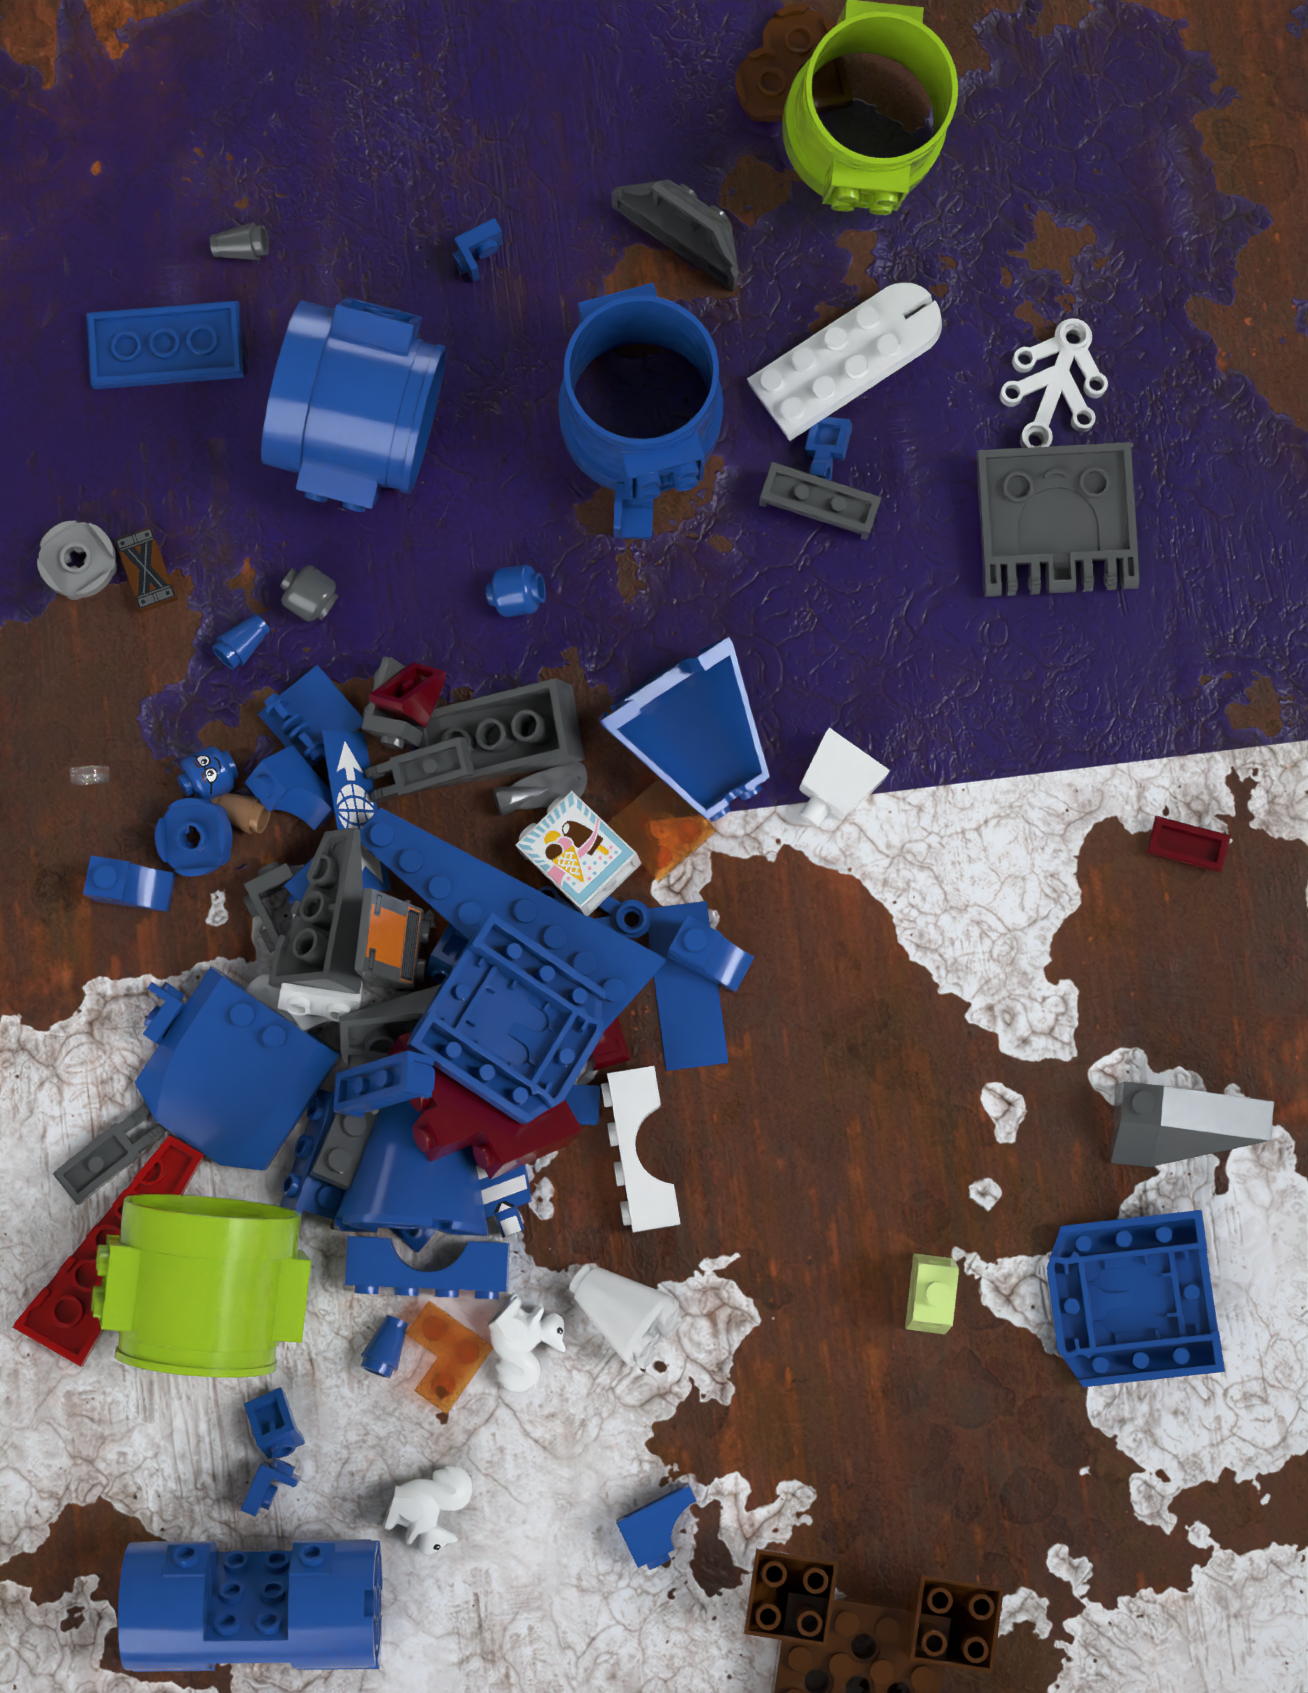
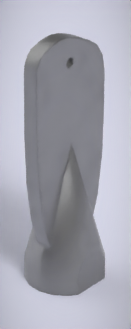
M574 762L532 774L510 787L493 788V796L500 816H504L516 809L530 810L549 807L555 799L560 796L566 797L571 791L578 797H581L587 785V771L583 763Z

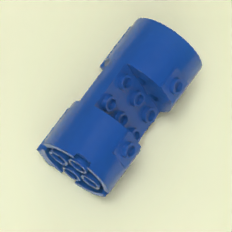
M371 1539L295 1540L292 1551L246 1552L239 1550L218 1552L215 1541L130 1542L124 1554L118 1602V1639L122 1666L125 1670H132V1672L215 1671L216 1664L291 1663L292 1668L297 1670L379 1669L382 1645L381 1590L383 1585L380 1541Z

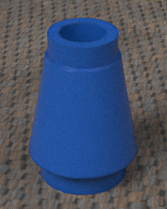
M254 614L216 638L217 643L212 646V650L224 665L234 670L238 665L244 666L265 638V635L270 632V629L262 618Z
M386 1315L384 1321L362 1352L363 1361L360 1367L390 1379L393 1370L398 1371L408 1323L396 1317Z

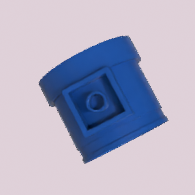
M654 283L579 302V326L573 333L566 350L564 378L560 388L558 405L561 434L571 458L588 477L608 489L615 491V484L623 483L629 500L638 498L640 502L653 500L659 497L662 492L674 488L676 491L681 492L696 487L698 482L703 480L704 465L713 454L717 445L723 417V394L719 381V361L709 332L697 317L687 309L670 300L658 297ZM630 344H651L670 349L692 363L705 382L708 397L694 418L680 429L656 438H627L605 430L596 424L581 408L574 395L580 375L591 361L611 349Z
M346 297L339 302L336 308L301 300L292 315L286 331L272 381L262 435V463L298 473L296 489L305 491L306 498L320 502H327L328 498L343 501L342 506L353 511L364 512L366 508L372 509L382 496L383 488L391 487L401 490L402 493L411 494L421 468L436 412L444 374L447 347L441 344L433 345L418 339L422 316Z

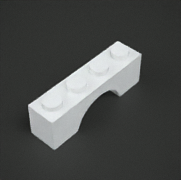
M655 1066L607 1073L609 1083L601 1084L604 1107H613L615 1122L607 1123L611 1147L619 1145L621 1161L614 1162L617 1186L625 1185L628 1201L620 1202L624 1226L632 1225L633 1233L680 1225L674 1184L660 1181L651 1176L641 1165L636 1153L635 1141L640 1125L646 1117L661 1107Z

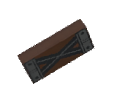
M151 527L115 539L141 613L178 600Z

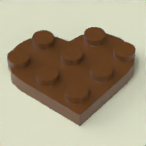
M790 4L775 12L774 17L767 23L763 31L762 47L751 51L747 58L739 65L738 71L735 74V96L740 107L746 112L750 120L755 122L782 121L786 99L797 74L812 57L823 37L834 28L829 17L826 16L824 18L819 12L809 9L807 4ZM842 56L829 61L812 77V96L817 114L850 107L853 104V97Z

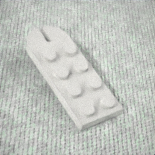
M913 283L890 285L747 378L748 383L787 439L791 441L929 350L938 340L942 330L939 306L936 301L932 302L931 294L919 285Z

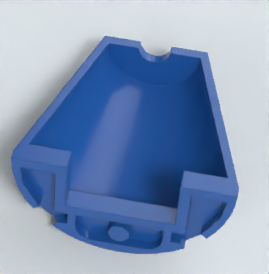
M729 637L699 650L701 654L689 656L688 658L684 657L660 671L610 706L613 711L612 713L608 714L606 711L598 718L602 727L705 819H710L711 822L720 819L730 812L729 803L736 797L740 796L742 801L760 792L762 790L760 783L770 777L734 646Z
M410 1100L380 1108L376 1114V1120L350 1188L345 1191L335 1215L333 1228L341 1232L377 1233L378 1228L434 1229L449 1235L487 1236L488 1226L472 1146L470 1145L430 1162L426 1153L418 1148L414 1140L412 1126L419 1119L421 1113L412 1106Z

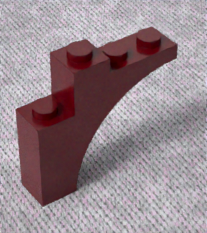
M412 1032L399 1036L389 1050V1056L407 1050L411 1051L406 1047V1044ZM434 1065L431 1066L435 1070L432 1097L427 1099L422 1097L410 1099L412 1106L421 1113L419 1119L412 1126L414 1140L418 1148L426 1153L429 1161L433 1162L471 1145L474 1149L473 1154L476 1163L485 1170L490 1180L568 1146L582 1131L565 1099L532 1121L521 1125Z

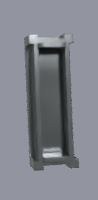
M772 462L760 496L759 505L766 507L769 504L861 534V539L868 540L882 497Z

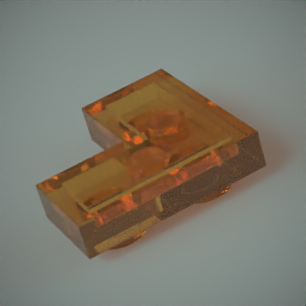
M429 1300L405 1333L438 1357L414 1391L448 1414L494 1347Z

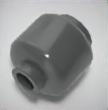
M310 564L303 566L299 572L292 568L279 586L285 590L281 598L282 605L306 622H312L316 618L322 621L339 597L335 593L336 582Z

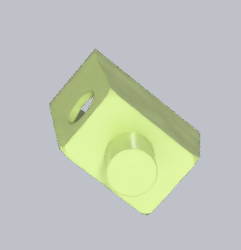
M913 1253L905 1329L946 1334L952 1327L959 1267L954 1258Z

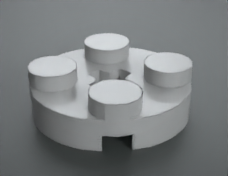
M65 521L50 529L41 541L39 559L37 558L40 575L52 590L71 600L95 595L104 589L116 574V551L113 543L106 533L94 524ZM73 551H76L79 555L84 552L87 554V557L83 560L85 564L80 568L76 566L70 568L67 565L71 562L69 554Z

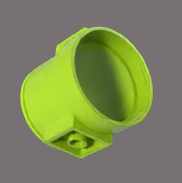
M846 0L837 25L819 42L812 57L801 68L792 84L782 117V134L785 150L800 178L816 193L823 196L822 204L831 205L833 210L848 212L853 211L854 207L869 208V213L875 215L892 214V211L899 209L908 193L924 179L940 154L947 128L953 118L957 105L958 79L954 62L946 46L930 28L923 24L924 7ZM849 53L877 54L896 61L908 69L920 81L931 101L933 110L931 139L919 149L893 158L868 157L849 150L829 134L819 119L813 102L812 77L829 61Z
M142 1194L125 1197L120 1236L107 1235L106 1245H98L96 1270H98L97 1275L102 1276L101 1286L93 1287L91 1303L93 1317L99 1319L101 1329L118 1331L119 1342L116 1346L115 1358L124 1364L141 1369L198 1377L240 1378L262 1376L275 1372L277 1366V1359L275 1358L276 1347H278L279 1342L302 1343L311 1260L302 1249H298L301 1213L277 1205L220 1197L177 1194Z

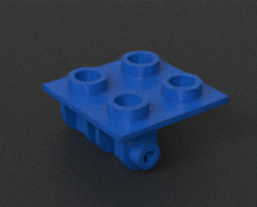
M318 665L278 696L277 693L269 696L264 702L266 707L257 713L286 748L293 745L311 768L325 758L321 730L356 732L363 725L362 716Z

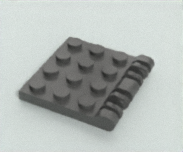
M1131 442L978 450L976 452L983 560L982 578L985 597L1001 596L1000 566H1005L1006 595H1016L1018 589L1016 565H1029L1028 589L1030 594H1040V564H1046L1045 580L1048 594L1075 592V562H1081L1080 576L1083 592L1092 591L1094 585L1092 561L1105 560L1104 584L1106 590L1117 589L1116 560H1120L1119 576L1121 589L1139 588Z

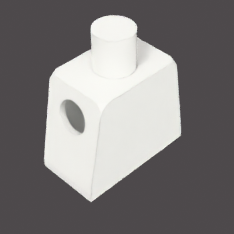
M829 728L800 785L799 790L811 799L799 815L816 828L821 825L829 812L844 820L886 779L890 770Z

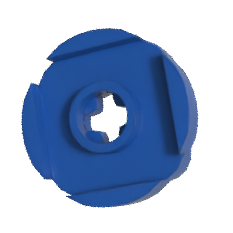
M203 798L180 799L168 807L170 809L165 813L164 818H159L155 829L156 849L161 859L176 869L174 870L176 873L189 877L207 875L229 861L233 833L227 812L220 804H214ZM193 826L196 827L197 832H200L201 840L196 848L194 842H188L187 834L193 832Z

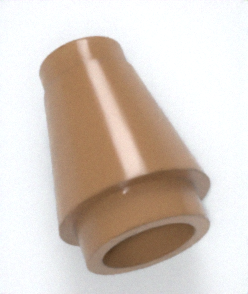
M226 793L211 800L212 803L220 804L225 808L230 824L248 834L253 832L262 833L268 825L271 811L269 812L256 796Z

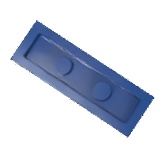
M407 1050L336 1073L333 1112L362 1118L366 1112L417 1097L426 1099L432 1097L435 1070L431 1066L434 1065V1057Z

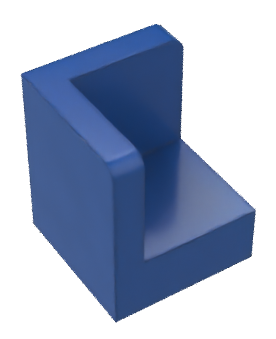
M616 483L614 538L651 539L653 500L640 502L638 498L629 500L625 485L623 483Z

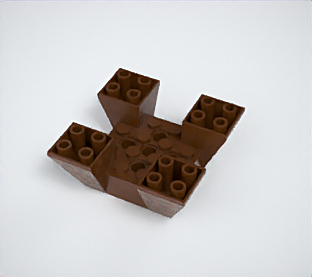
M756 1548L744 1634L778 1639L771 1693H847L846 1684L854 1676H862L867 1680L866 1688L862 1693H887L889 1686L896 1682L906 1684V1693H941L945 1666L993 1674L1004 1593L1003 1587L920 1574L906 1606L835 1595L839 1561ZM868 1634L872 1637L871 1648L862 1654L852 1651L853 1639L857 1635ZM815 1669L824 1671L827 1677L823 1686L812 1689L805 1685V1678L810 1671Z

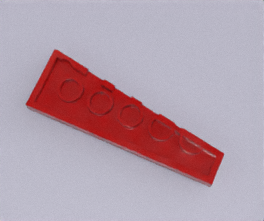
M169 1135L133 1178L128 1188L124 1189L114 1201L113 1206L86 1235V1239L77 1250L67 1258L49 1284L39 1292L16 1320L12 1328L76 1365L84 1366L104 1332L101 1329L99 1319L93 1317V1311H91L93 1287L101 1286L102 1276H98V1270H96L98 1245H106L107 1235L120 1236L124 1198L142 1194L183 1195L206 1155Z

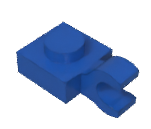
M825 417L810 427L805 451L807 456L814 457L810 468L811 475L831 481L833 459L845 460L853 427L850 419Z

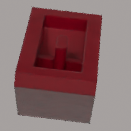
M413 662L370 693V702L396 720L406 721L407 723L426 728L445 682L446 671Z

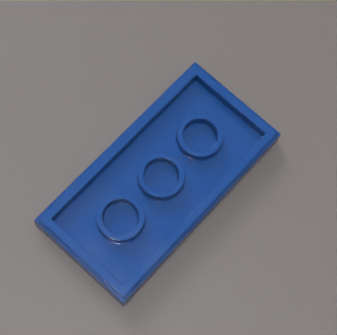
M238 301L86 313L90 382L93 390L244 377L240 305Z

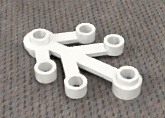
M1071 318L1062 321L1057 326L1053 338L1030 348L1021 347L1013 356V367L1018 372L1026 373L1033 369L1036 361L1059 352L1054 366L1018 382L1008 381L1000 391L1001 402L1006 406L1013 407L1021 402L1023 396L1046 387L1034 422L1026 425L1020 436L1022 448L1050 446L1053 435L1049 424L1061 392L1073 414L1071 425L1076 431L1087 432L1095 423V413L1087 407L1069 371L1074 358L1086 378L1083 385L1085 394L1090 398H1099L1105 393L1108 387V380L1099 372L1088 350L1092 342V332L1090 327L1082 320ZM1075 334L1079 342L1076 344L1069 343L1066 335ZM1027 355L1031 363L1027 365L1021 364L1018 361V356ZM1093 380L1100 382L1102 389L1098 391L1093 390L1089 382ZM1007 389H1014L1018 392V397L1010 399L1005 391ZM1080 414L1086 415L1090 423L1086 425L1080 424L1077 421V416ZM1030 436H1038L1042 444L1033 446L1029 443L1028 438Z

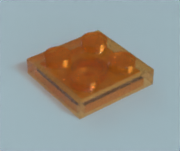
M660 778L607 824L637 853L641 865L658 884L717 833V830L707 819Z

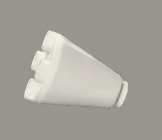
M586 1264L578 1271L569 1286V1290L575 1294L574 1299L623 1361L632 1367L638 1365L640 1368L645 1369L654 1359L657 1353L655 1347L662 1337H671L682 1321V1318L677 1315L679 1302L672 1296L600 1267L593 1268Z

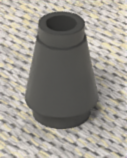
M254 222L213 234L210 237L211 251L215 258L259 260L261 256H267L269 253V240L264 225H256Z

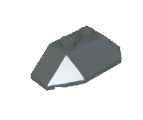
M669 179L619 186L613 190L612 208L732 292L736 289L739 271L731 223L721 209L714 205L708 207L697 199L695 192L684 184H679L678 186Z

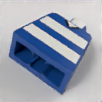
M476 1163L486 1219L495 1216L502 1238L525 1230L517 1207L532 1202L526 1164L490 1180L485 1170Z

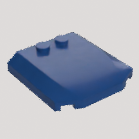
M491 912L471 936L412 1031L406 1047L413 1052L434 1057L435 1067L521 1125H524L558 1105L566 1098L603 1035L604 1021L601 1020L602 1001L606 998V990Z
M210 966L136 1079L135 1084L156 1122L217 1164L262 1171L267 1170L335 1067L342 1053L246 991L247 988L216 967Z
M1202 1210L1060 1227L1046 1268L1057 1349L1082 1387L1225 1372L1207 1257Z

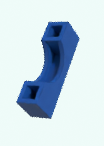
M348 1236L345 1285H355L354 1293L379 1294V1286L395 1287L394 1295L419 1296V1288L435 1289V1297L459 1298V1290H475V1299H499V1292H508L510 1243L468 1241L463 1253L452 1265L439 1271L424 1272L409 1266L401 1259L391 1238Z

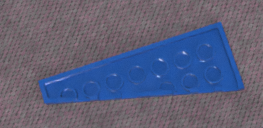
M380 808L360 830L361 844L468 940H470L486 916L493 912L606 990V998L602 1001L601 1020L604 1021L603 1032L667 962L665 958L383 808Z

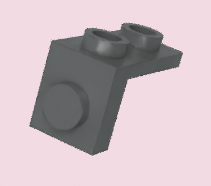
M384 656L374 676L373 691L406 667L394 658ZM369 702L364 709L361 729L381 740L380 743L382 745L402 750L404 744L419 747L423 732L406 721L393 719L372 702Z
M278 862L271 863L257 871L259 877L244 884L248 895L244 896L243 900L253 918L258 915L260 916L266 928L260 931V934L270 953L275 950L280 933L263 899L285 889L284 885L294 876L292 869L287 863L281 866Z

